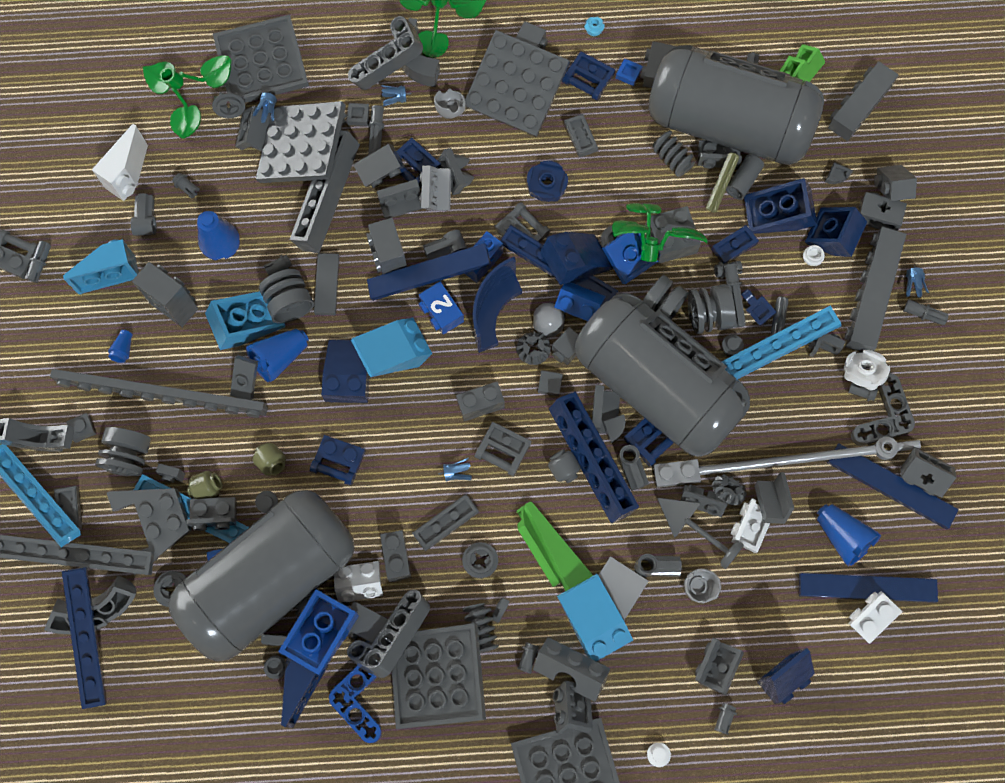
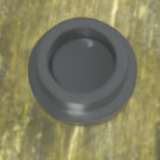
M728 335L722 341V349L727 355L733 356L743 350V341L737 335Z
M263 491L257 495L255 504L259 511L268 513L278 504V498L271 491Z
M271 656L266 660L264 664L266 676L271 679H279L285 675L287 665L284 658Z

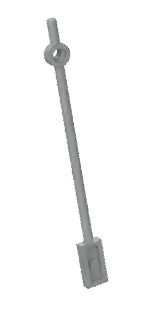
M882 437L873 446L699 466L698 459L655 464L653 468L656 488L700 483V475L872 454H876L882 460H889L898 451L913 450L914 447L920 449L921 443L919 440L897 443L891 437ZM884 444H888L891 450L887 451L884 448Z

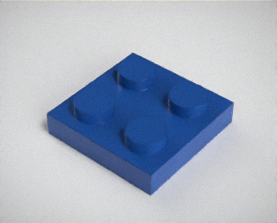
M640 233L622 234L602 248L622 284H627L659 262L658 260L656 262L641 260L642 242Z

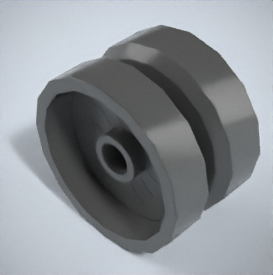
M663 275L648 291L643 302L655 312L659 310L672 320L686 300L689 291L681 286H677L671 291L673 281Z

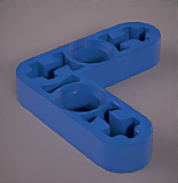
M357 666L330 692L329 702L363 741L375 743L381 738L382 729L356 700V697L377 677L368 673L371 675V678L368 680L366 674L361 672V668ZM354 675H361L363 677V685L359 688H354L351 685V678ZM337 692L340 694L345 693L343 698L348 704L351 700L354 702V704L347 707L345 712L342 711L345 706L341 702L335 703V694ZM353 708H358L362 712V717L358 722H353L349 718V713ZM366 717L369 719L366 722L368 727L373 728L375 726L377 729L375 731V738H367L365 736L367 730L364 727H361L360 730L357 728V726L365 721Z

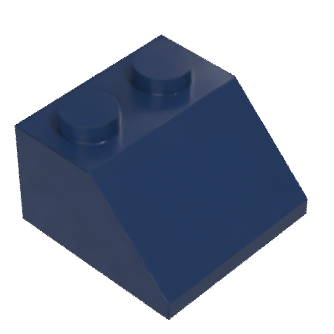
M821 207L816 216L817 225L811 227L805 243L810 246H819L825 253L832 256L852 257L867 224L866 219L856 207Z

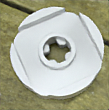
M863 350V353L857 354L855 351L846 358L844 377L856 385L865 387L868 390H875L879 385L886 382L890 366L886 364L885 357L875 351Z

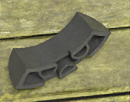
M118 575L113 584L104 593L92 598L96 630L106 626L116 617L121 616L129 607L136 595V587L133 583ZM57 599L44 631L71 634L66 601Z

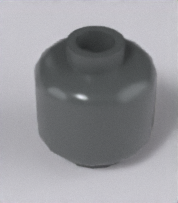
M563 449L549 458L551 461L548 463V468L558 482L565 480L566 483H570L578 478L577 472L580 471L581 466L573 452Z

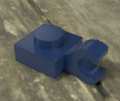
M748 289L741 294L751 305L746 311L759 326H762L777 313L764 296L757 299Z

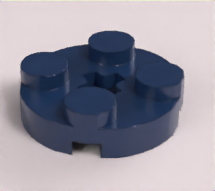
M542 161L539 165L533 166L527 174V187L529 194L537 200L556 202L566 192L568 176L560 164L554 161ZM548 177L553 183L545 185L542 180H546Z

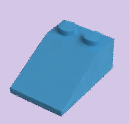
M115 239L99 246L65 273L63 277L79 295L131 281L138 275L139 271L134 253L123 239Z
M260 292L210 302L205 315L220 350L241 346L285 327L284 323L278 324L273 322L267 309L268 304L264 302Z
M414 318L396 320L354 337L351 340L370 377L420 367L432 355Z
M598 574L557 596L579 642L589 658L598 661L633 641L622 616Z

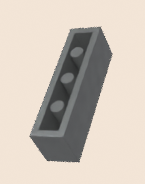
M879 61L874 68L870 66L863 75L865 79L862 82L859 80L853 87L852 91L854 93L851 96L847 95L840 104L842 106L841 109H835L829 118L831 123L828 129L849 141L893 86L899 74Z

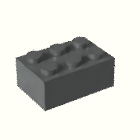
M148 262L132 280V283L150 305L180 327H183L198 310L194 303L195 298L184 287L185 284L175 276L171 278L168 275V271L159 264L154 266Z

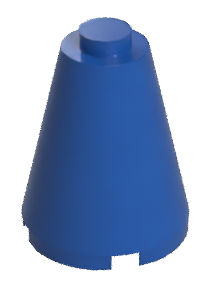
M205 211L199 215L197 230L198 245L201 252L212 260L227 259L233 256L240 246L239 233L236 227L212 211Z
M293 329L252 343L246 347V352L249 359L258 361L257 372L266 382H272L308 346V337L303 330Z
M825 504L817 512L819 515L817 521L847 566H852L868 553L867 550L870 546H874L881 538V535L876 530L833 504L830 506Z

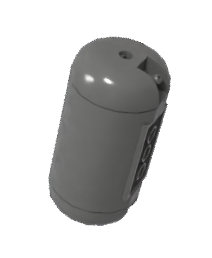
M680 45L672 48L663 57L652 85L648 109L655 123L663 127L780 164L790 165L798 163L807 154L822 115L824 98L817 86L811 82L790 76L791 74L712 50L707 51L690 45Z
M618 294L609 301H606L588 320L576 339L575 352L580 363L679 446V448L691 456L702 457L709 455L717 449L750 408V395L747 388L726 370L727 366L661 311L655 312L633 294Z
M308 490L296 491L286 496L284 500H281L225 548L179 583L171 594L168 603L169 613L182 634L203 656L213 661L230 660L313 593L315 589L319 588L337 573L340 568H343L353 556L355 550L354 539L350 531L319 495Z

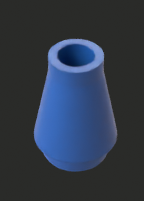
M127 330L120 331L118 337L108 350L109 359L117 363H125L126 359H129L133 336L131 332Z

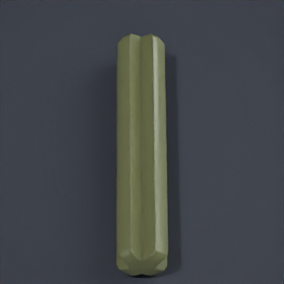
M732 152L728 153L707 203L706 209L708 211L717 212L739 160V155Z

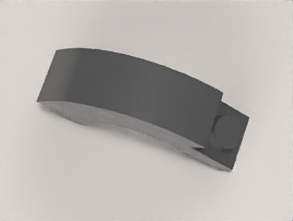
M409 18L408 21L415 27L418 33L417 19ZM419 55L401 67L406 75L417 83L436 87L440 73L439 59Z
M10 418L0 419V444L47 452H62L63 449L71 448L74 427L39 426Z

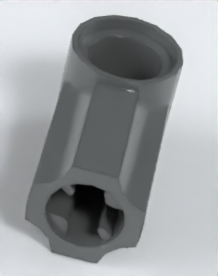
M142 193L135 196L134 217L131 218V231L134 236L156 234L157 225L154 217L155 198L153 195Z
M460 230L450 231L443 238L423 245L427 260L468 249Z
M626 445L618 454V462L623 468L630 490L633 491L649 485V481L639 457V450L633 445ZM631 452L634 455V460L626 461L623 458V453Z
M644 554L636 561L634 569L637 574L644 578L649 576L680 577L682 564L680 556ZM641 561H648L651 565V570L645 571L641 567Z

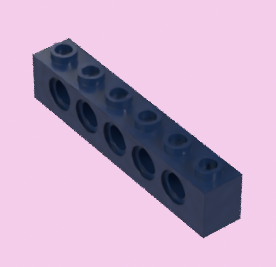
M573 392L558 398L549 408V411L570 450L579 462L582 472L610 523L613 524L630 516L639 508V505L577 393Z

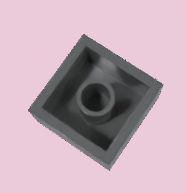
M688 206L652 215L650 237L657 238L658 243H661L666 232L674 227L696 229ZM669 236L663 246V250H659V262L657 264L698 253L701 245L700 240Z
M393 218L369 224L370 232L366 233L377 272L386 274L406 268L405 255Z

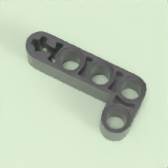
M395 17L391 22L390 28L395 38L394 40L349 70L348 79L360 89H369L422 53L423 45L415 27L404 17Z
M417 590L406 592L373 644L369 645L361 640L352 642L347 649L348 657L361 669L376 677L384 678L388 676L430 611L429 602Z

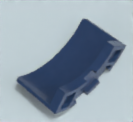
M515 257L509 258L496 266L483 280L475 296L473 324L475 342L479 353L498 346L496 337L497 317L510 300L522 294V289L516 277Z

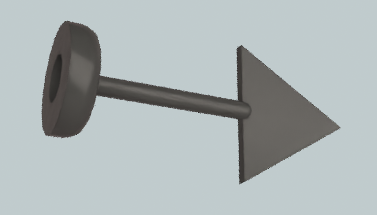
M657 498L674 538H676L685 524L689 525L725 553L720 562L721 567L725 570L744 547L743 543L737 541L728 549L690 520L701 503Z

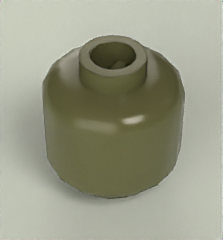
M266 443L256 448L253 455V463L264 475H277L285 468V454L275 444Z
M204 471L190 478L187 492L192 499L216 498L222 489V481L216 473Z

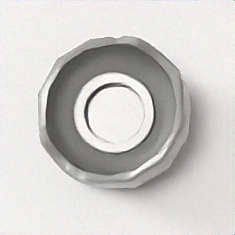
M448 89L447 92L442 93L439 90L434 96L435 108L444 118H455L465 111V97L460 92Z
M543 303L534 311L533 327L537 333H543L545 337L556 336L564 328V311L554 308V303Z
M701 568L687 575L684 581V589L686 595L692 601L707 603L718 597L721 591V582L715 572Z

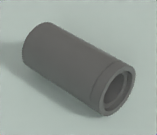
M748 154L726 188L727 193L735 199H744L763 169L764 162L759 157Z

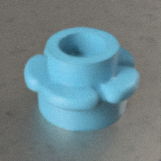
M599 17L587 19V24H585L587 33L591 36H598L604 30L603 20Z

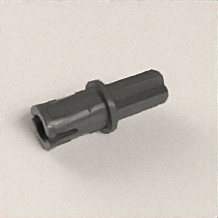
M39 241L33 258H30L31 263L24 277L26 280L38 283L43 267L47 265L45 261L51 248L48 242Z
M908 299L903 312L921 317L923 321L926 319L940 325H945L949 316L947 313L931 308L929 304L925 306Z

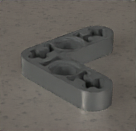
M889 373L886 380L893 383L891 389L889 386H885L884 383L878 386L888 417L858 425L851 432V439L856 445H869L876 443L882 437L895 438L906 435L913 430L915 421L900 380L895 374ZM898 399L901 402V409H894L891 406V400ZM901 421L903 423L907 422L908 426L904 428V426H899V423ZM878 425H885L888 428V434L881 435L877 431ZM860 430L862 433L872 431V434L867 435L864 440L862 437L857 436Z

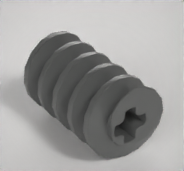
M670 130L661 135L652 147L654 152L659 154L661 160H664L666 165H670L671 171H675V175L681 177L694 166L695 162H691L693 154L685 156L688 152L687 148L680 150L683 145L682 142L675 145L678 139L676 136L671 139L669 138L672 134Z
M486 603L462 608L463 612L470 613L464 617V620L471 622L470 624H478L480 653L492 651L499 647L498 644L491 643L492 640L497 638V635L490 634V631L494 630L495 626L488 625V622L492 621L493 617L486 616V613L492 610L484 606Z

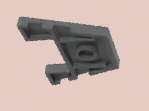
M176 488L107 492L112 511L116 512L135 504L149 546L141 551L155 552L153 562L192 531L191 527L186 524L188 517L179 491Z

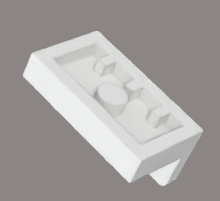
M882 591L878 594L876 592L872 593L866 599L868 604L862 610L857 608L849 616L851 619L849 625L869 644L902 613Z

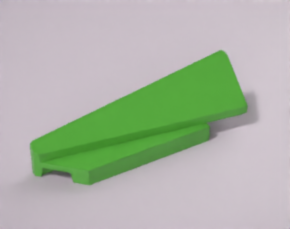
M802 44L797 56H789L780 71L791 74L790 76L810 82L824 65L825 60L819 48Z
M528 502L517 510L521 521L517 524L518 531L552 587L562 584L565 591L593 576L533 502Z

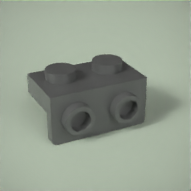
M713 637L712 641L706 645L702 664L700 663L697 666L695 680L704 687L727 695L744 652L724 644Z

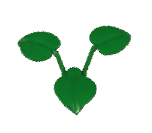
M487 0L399 1L404 8L411 11H418L422 5L427 6L432 1V4L436 7L434 31H422L418 36L423 45L422 54L425 57L437 58L443 55L449 46L447 35L437 33L440 9L446 6L448 1L451 8H456L455 11L458 16L470 19L481 13Z
M218 56L206 61L200 69L202 78L185 74L182 71L178 73L175 66L170 62H160L143 67L146 83L154 93L165 94L171 88L182 102L184 108H177L170 117L171 129L179 138L184 139L192 135L201 122L199 108L195 105L188 107L186 101L178 92V89L184 84L183 78L200 82L206 81L207 85L211 88L221 87L229 79L231 57Z
M630 203L626 205V209L631 212L646 213L647 226L625 220L615 221L612 225L614 237L626 233L641 234V260L647 262H656L658 260L659 250H663V246L669 236L697 239L705 243L708 241L696 229L674 227L672 230H668L661 243H658L657 238L650 237L651 213L659 214L662 208L650 203Z

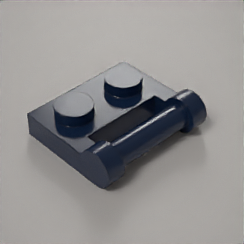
M580 51L564 75L562 83L570 84L598 101L614 76L615 69ZM576 73L598 86L595 89L573 76Z
M413 138L397 150L400 159L405 160L419 174L422 172V166L441 168V163ZM405 167L400 169V175L408 182L417 179L419 188L422 187L420 175L414 177Z
M645 418L624 436V440L629 445H633L639 450L640 457L649 467L655 464V460L674 443L667 437L649 453L645 448L659 437L662 432Z
M324 435L317 454L311 463L310 472L315 474L319 472L342 480L344 484L352 486L366 450ZM325 459L348 467L350 470L348 473L323 465L322 461Z

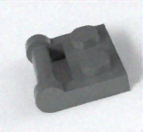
M522 202L517 204L506 217L495 225V229L502 236L509 226L512 225L538 242L545 239L551 231L531 215ZM521 215L538 234L534 236L516 218Z
M4 229L0 230V269L24 279L31 263L30 258H33L38 244L34 242L29 243L10 235V232ZM7 242L27 250V255L24 256L6 248Z
M492 422L474 457L479 460L484 459L502 468L510 476L514 477L532 441ZM488 445L514 458L513 463L511 464L487 452Z

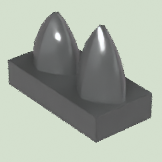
M452 148L444 149L438 161L441 163V169H451L452 195H457L461 193L464 187L470 185L474 179V176L461 171V168L465 167L470 159L454 154Z

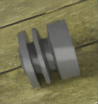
M286 269L276 272L265 278L259 285V291L263 296L264 302L268 304L267 309L275 323H287L299 319L309 313L314 307L313 300L309 291L305 289L306 285L299 270Z
M727 284L711 286L710 296L705 288H700L699 292L697 289L689 290L688 315L696 334L703 333L704 329L706 332H711L713 322L717 330L734 328L735 306L731 290Z
M106 427L101 443L109 447L110 450H99L98 455L103 458L96 459L95 466L120 476H142L143 469L138 466L145 465V460L136 455L148 453L151 438L128 429Z

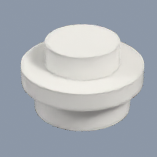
M816 245L807 247L803 252V259L810 266L820 265L825 257L823 249Z
M654 743L648 748L647 758L653 766L663 767L669 763L671 752L665 744Z

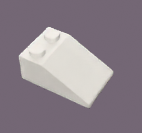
M132 124L92 169L102 185L123 201L131 196L137 187L148 147L136 125Z

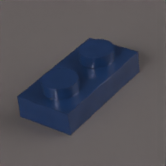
M745 225L713 245L711 250L720 262L725 264L757 245L759 240L749 227Z

